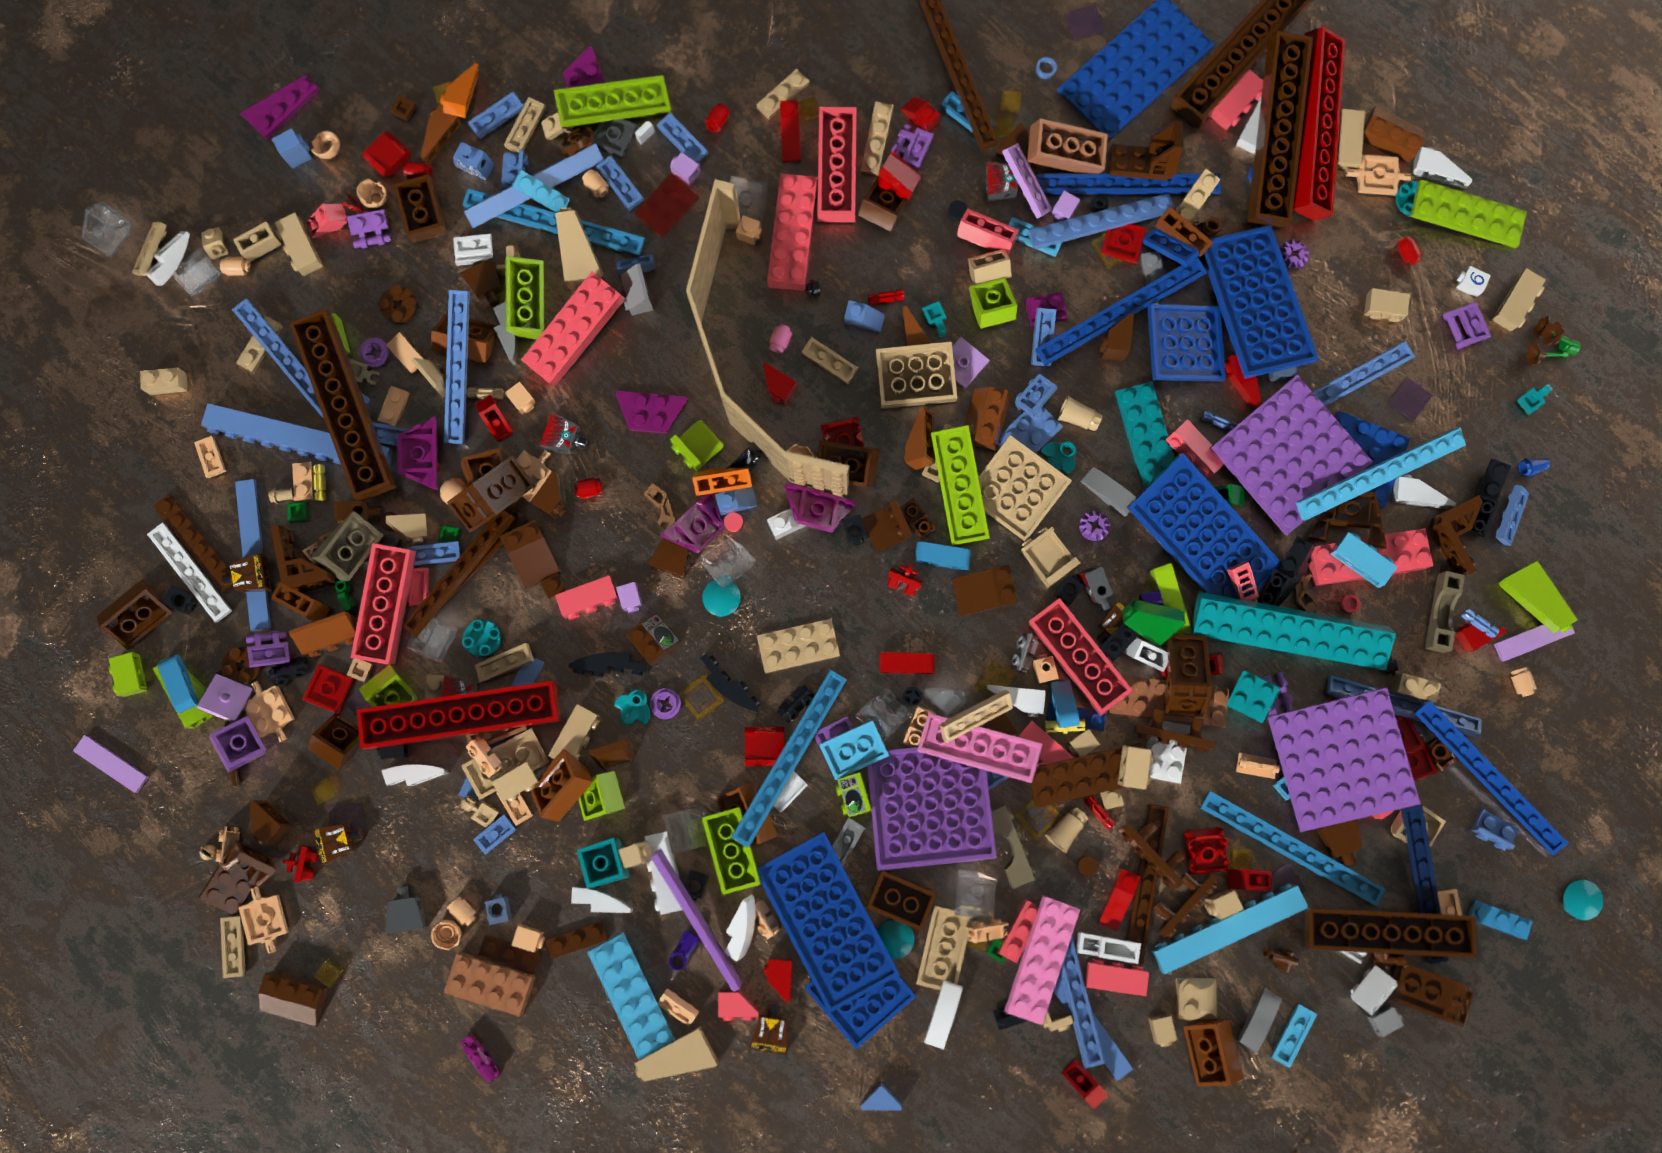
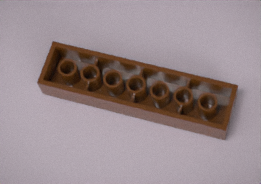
M1308 908L1305 909V950L1477 958L1476 917Z

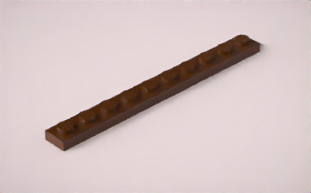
M919 0L980 151L998 146L999 141L941 1Z

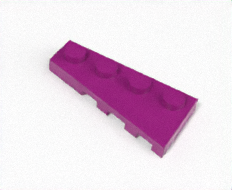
M304 75L240 114L268 140L320 89Z

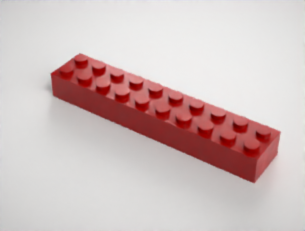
M1324 26L1304 33V36L1313 37L1293 205V211L1313 221L1333 216L1346 42L1344 38Z
M554 681L356 709L360 748L367 750L561 721L557 684Z

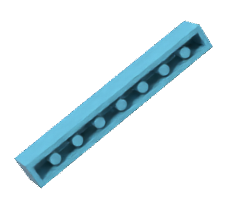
M1290 883L1279 887L1280 891L1276 893L1270 891L1262 895L1263 899L1258 901L1254 899L1244 903V910L1224 919L1213 917L1208 920L1209 924L1204 926L1201 924L1196 925L1190 929L1191 932L1185 935L1183 932L1173 936V940L1168 943L1166 941L1157 943L1155 949L1151 951L1160 971L1167 974L1309 908L1299 886L1291 885Z

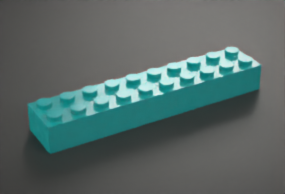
M1198 592L1190 624L1193 635H1202L1212 639L1386 670L1396 636V633L1389 626Z

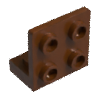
M896 500L890 502L888 507L862 518L876 553L912 537L910 528Z

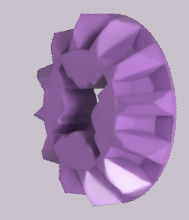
M1292 239L1286 241L1280 248L1285 265L1290 269L1301 268L1309 260L1310 252H1308L1307 245H1304L1301 240ZM1292 250H1293V251H1298V250H1299V253H1298L1297 257H1296V256H1293V257L1291 256V257L1289 258L1290 254L1292 253Z
M369 338L361 344L359 357L369 367H379V365L385 364L386 359L389 357L390 349L382 339ZM373 347L377 351H379V353L376 354V359L373 355H369L373 352Z
M1093 510L1085 513L1080 519V532L1088 540L1099 541L1109 533L1110 523L1108 517L1102 512ZM1099 519L1098 526L1101 529L1096 528L1091 532L1092 525H1090V522L1094 523Z
M660 689L651 697L650 708L658 718L670 719L675 717L680 711V697L672 689ZM669 698V704L673 708L666 707L663 709V704H661L659 699L666 701Z

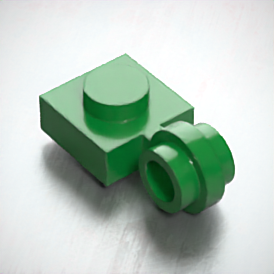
M339 580L336 582L334 589L339 594L337 597L343 612L345 611L352 615L358 614L355 608L357 607L353 596L350 597L348 595L351 589L350 583Z

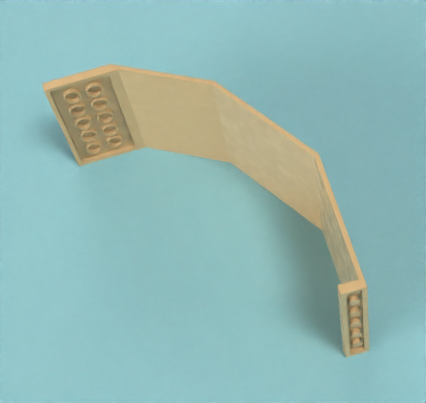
M715 179L686 293L729 423L757 450L762 451V455L791 483L822 492H831L833 495L840 497L847 496L849 491V466L784 451L724 393L701 323L725 230L736 231L741 217L734 183Z

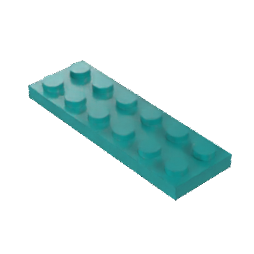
M1153 382L1115 391L1143 490L1175 459L1172 447L1166 441L1168 433Z

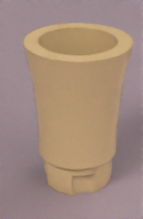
M1068 395L1060 409L1057 420L1096 431L1103 415Z
M1074 806L1069 813L1067 812L1045 834V837L1061 851L1067 853L1071 843L1084 827L1088 817Z

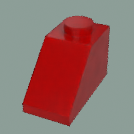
M914 96L901 107L902 112L919 129L930 132L939 124L940 114L928 101Z
M764 362L763 368L768 392L771 396L770 399L777 404L781 402L785 405L797 388V382Z
M491 394L475 403L479 415L497 442L514 433Z
M1467 621L1459 626L1460 630L1456 631L1455 635L1466 653L1475 651L1507 631L1505 628L1497 627L1499 633L1491 638L1485 631L1482 632L1472 625L1470 621Z
M1227 869L1228 889L1272 891V873L1267 870Z
M769 958L768 963H764V975H767V981L785 1002H790L793 959Z
M1076 1059L1061 1072L1093 1109L1108 1096Z

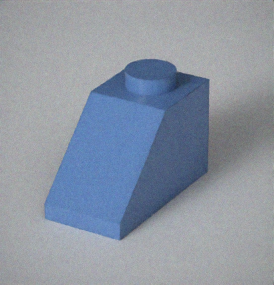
M849 300L844 316V325L881 333L885 314L869 305Z
M753 488L730 490L715 494L721 516L758 507Z

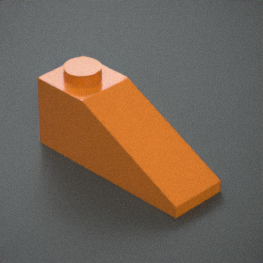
M474 63L447 86L446 93H442L440 104L443 105V113L466 118L478 79L479 64Z
M749 468L696 471L692 477L696 496L752 487Z

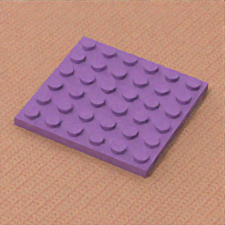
M1298 375L1292 378L1211 447L1212 451L1285 535L1290 534L1305 521L1301 520L1296 505L1297 501L1363 471L1373 462Z
M1386 687L1268 717L1300 832L1420 804Z
M918 747L887 750L888 757L867 766L878 871L996 859L986 770L918 752Z

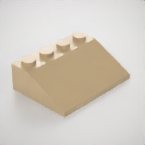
M952 342L876 349L881 409L956 402L957 388Z

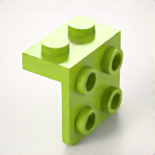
M701 420L693 424L679 438L675 434L670 439L672 443L670 447L677 455L681 454L685 458L683 460L690 469L693 467L696 471L700 470L724 448L723 443Z

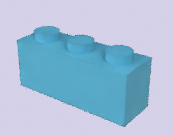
M1348 532L1344 534L1330 553L1377 588L1385 586L1398 567L1393 564L1394 561L1391 558L1379 554L1374 546L1366 545L1355 533Z

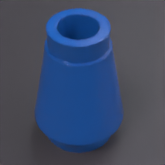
M1525 458L1519 463V472L1522 476L1531 477L1549 469L1550 461L1548 458Z

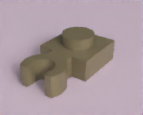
M351 358L349 359L357 382L362 383L366 379L371 385L375 386L377 384L371 381V376H380L379 372L375 370L367 371L368 365Z

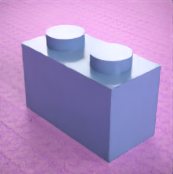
M292 128L272 138L279 154L292 169L312 159L309 154L311 148L308 143L304 141L300 133L296 134Z

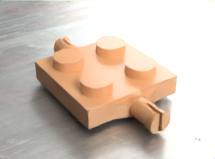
M1362 155V162L1358 169H1346V177H1357L1358 193L1396 195L1399 180L1410 181L1411 173L1400 172L1398 167L1399 157Z
M524 450L516 459L535 485V487L521 496L529 503H531L552 472L544 464L551 455L546 450L543 451L539 458L531 456Z
M259 681L252 683L251 686L255 695L246 702L244 709L259 738L275 733L279 742L287 740L283 728L295 718L279 686L274 685L263 691Z
M259 886L251 888L253 901L238 907L248 945L265 942L269 954L276 951L273 940L280 935L289 933L279 895L262 898Z

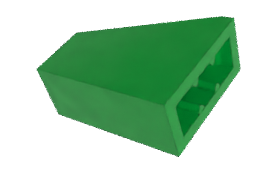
M1134 600L1131 604L1125 606L1122 611L1123 623L1157 647L1161 646L1186 624L1182 610L1140 600Z

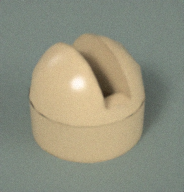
M212 844L204 845L199 851L200 857L204 860L214 859L217 848ZM204 850L210 853L211 855L208 856L206 853H204Z

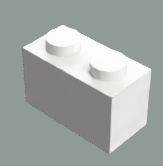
M1136 638L1123 651V653L1162 672L1165 671L1168 664V653L1139 638Z
M1376 965L1373 969L1369 968L1363 976L1365 979L1361 984L1357 983L1351 990L1352 1000L1372 1016L1398 986L1396 980Z

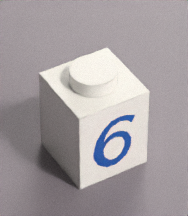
M1469 266L1465 271L1462 270L1456 279L1458 281L1456 288L1477 298L1484 292L1491 275Z

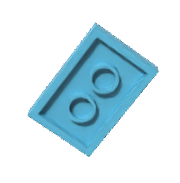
M873 719L819 743L835 780L889 756Z

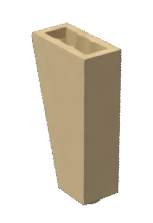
M571 207L560 208V212H555L564 281L586 279L591 271L599 277H604L577 212L571 211Z
M700 1026L643 1059H638L635 1062L636 1067H634L638 1078L642 1077L643 1081H649L715 1067L718 1064V1060Z

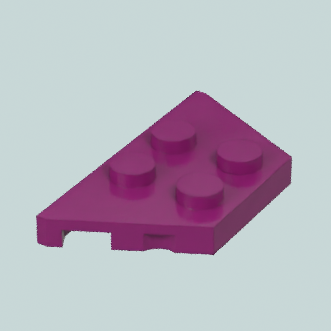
M589 46L563 72L568 88L605 83L592 46Z
M616 391L615 393L630 431L668 434L673 422L677 420L680 411L688 402V397L625 391Z
M432 417L429 421L421 425L418 424L412 427L411 430L397 435L398 473L431 489L438 490L437 417Z
M786 482L784 485L795 523L832 533L856 504L854 500L791 482Z
M714 493L705 494L660 536L699 553L725 529L723 519L720 517L719 507L715 505L713 499Z

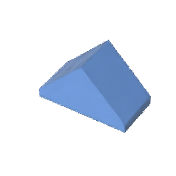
M880 1082L861 1102V1110H901V1102Z

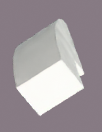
M180 231L154 255L159 262L146 275L155 285L163 286L180 264L190 235L187 231Z
M402 765L381 770L386 785H394L406 781L407 786H414L449 773L448 769L428 765Z
M572 887L571 903L591 904V912H633V907L609 893L587 887Z
M750 895L742 901L726 931L732 938L724 953L735 961L740 960L746 955L751 943L755 925L754 896Z
M1077 931L1075 943L1077 953L1136 964L1139 961L1140 943Z
M943 981L924 1043L944 1049L963 986Z

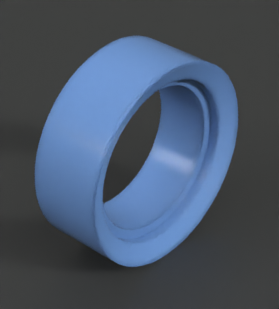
M1049 57L1041 58L1036 65V73L1043 79L1051 78L1057 69L1056 62ZM1044 62L1050 63L1053 71L1048 74L1043 73L1040 70V64Z

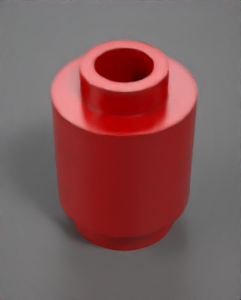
M717 103V105L713 106L705 120L706 127L712 132L721 131L729 118L730 109L722 103Z
M408 161L407 165H404L403 173L407 180L427 174L432 178L433 170L432 166L425 162Z
M1408 236L1397 242V249L1405 264L1410 263V265H1414L1421 261L1420 257L1423 256V253L1415 239Z
M593 477L579 480L577 485H574L576 497L580 496V499L599 496L600 493H603L600 478L595 479Z

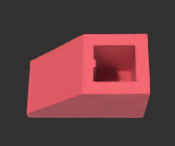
M322 204L306 222L311 238H316L340 230L348 220L342 204Z
M720 990L718 992V1017H723L724 1021H733L735 1017H743V1020L751 1021L759 1016V1009L740 990L735 992L732 990Z

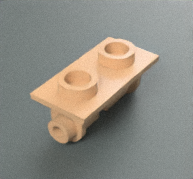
M479 736L466 746L469 755L477 761L480 770L488 778L503 768L501 766L502 762L495 753L489 756L486 754L491 748L484 738L481 739Z
M1239 753L1236 772L1275 779L1280 766L1277 765V759Z
M224 826V830H220L218 842H222L221 850L217 849L215 860L219 864L229 850L230 845L235 841L239 842L241 833L239 827H231V830H227V826Z
M758 897L755 899V921L758 924V930L761 935L768 939L781 930L779 928L780 924L773 914L769 917L765 916L770 909L765 901Z
M991 918L989 922L985 923L983 921H974L972 925L965 926L966 929L970 930L968 940L973 943L987 941L986 933H988L989 940L1004 938L1007 935V930L1004 926H1008L1009 923L1001 921V918Z

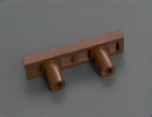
M1154 709L1151 726L1135 725L1133 733L1139 734L1138 738L1150 740V737L1157 738L1159 743L1169 744L1171 741L1177 743L1178 747L1188 749L1189 746L1197 747L1196 751L1208 753V750L1215 749L1216 741L1202 739L1203 737H1201L1204 719L1193 717L1190 732L1184 735L1165 731L1162 728L1165 711Z
M1151 821L1138 832L1129 823L1123 825L1118 830L1121 833L1120 837L1127 844L1130 843L1135 848L1134 852L1141 859L1144 858L1149 863L1148 867L1150 870L1158 873L1163 878L1162 882L1165 886L1172 889L1179 888L1184 882L1174 870L1185 860L1184 855L1176 851L1165 862L1150 847L1147 840L1158 829Z
M1187 871L1180 879L1192 891V896L1178 912H1173L1161 900L1155 905L1153 909L1166 921V925L1158 933L1162 938H1166V936L1171 938L1178 930L1175 926L1180 921L1184 924L1191 916L1189 911L1193 907L1197 909L1204 902L1202 898L1206 892L1211 894L1218 886L1215 882L1218 879L1213 874L1204 883H1200Z

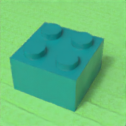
M1243 670L1226 706L1261 723H1265L1282 687L1247 670Z
M611 838L577 850L587 888L595 889L630 877L628 868H622L618 850L622 849L620 839Z

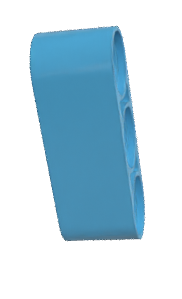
M917 542L914 561L946 568L969 570L972 551L934 543Z
M176 654L158 662L159 672L174 709L178 713H182L198 706L199 700L182 658Z
M1070 680L1049 681V690L1058 727L1079 726V715Z

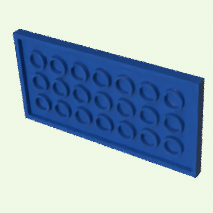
M1157 0L1058 88L1057 92L1097 132L1108 134L1107 142H1109L1210 52L1215 44L1170 0Z
M1264 226L1210 239L1214 243L1202 257L1244 379L1317 362L1319 357L1272 226Z
M1180 453L1126 507L1204 593L1238 599L1226 569L1241 562H1249L1258 591L1270 579L1274 570H1279L1282 564L1183 453ZM1243 571L1239 572L1238 576L1244 574ZM1246 578L1241 579L1240 583L1246 581ZM1249 585L1243 586L1242 590L1249 588ZM1252 592L1245 593L1244 598L1251 595Z
M825 832L757 868L760 882L829 1013L900 975Z

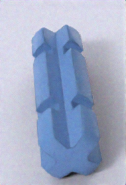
M1208 410L1202 415V421L1211 422L1212 425L1223 430L1227 429V432H1230L1238 425L1233 421L1232 423L1229 422L1230 420L1217 414L1213 415Z
M1470 608L1463 612L1462 618L1467 621L1469 620L1472 625L1482 632L1485 631L1489 637L1493 638L1499 633V629L1496 626H1491V623L1479 614L1475 615V612Z

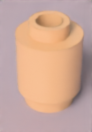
M589 170L583 175L584 185L595 198H602L608 193L609 185L598 172Z
M226 257L221 259L220 269L227 276H245L250 272L251 264L244 257Z
M1527 667L1511 672V680L1517 695L1522 694L1523 697L1535 694L1534 690L1537 687L1531 671H1528Z
M458 897L447 907L450 910L449 913L461 926L466 925L468 927L476 920L475 915L477 912L465 899L462 900Z

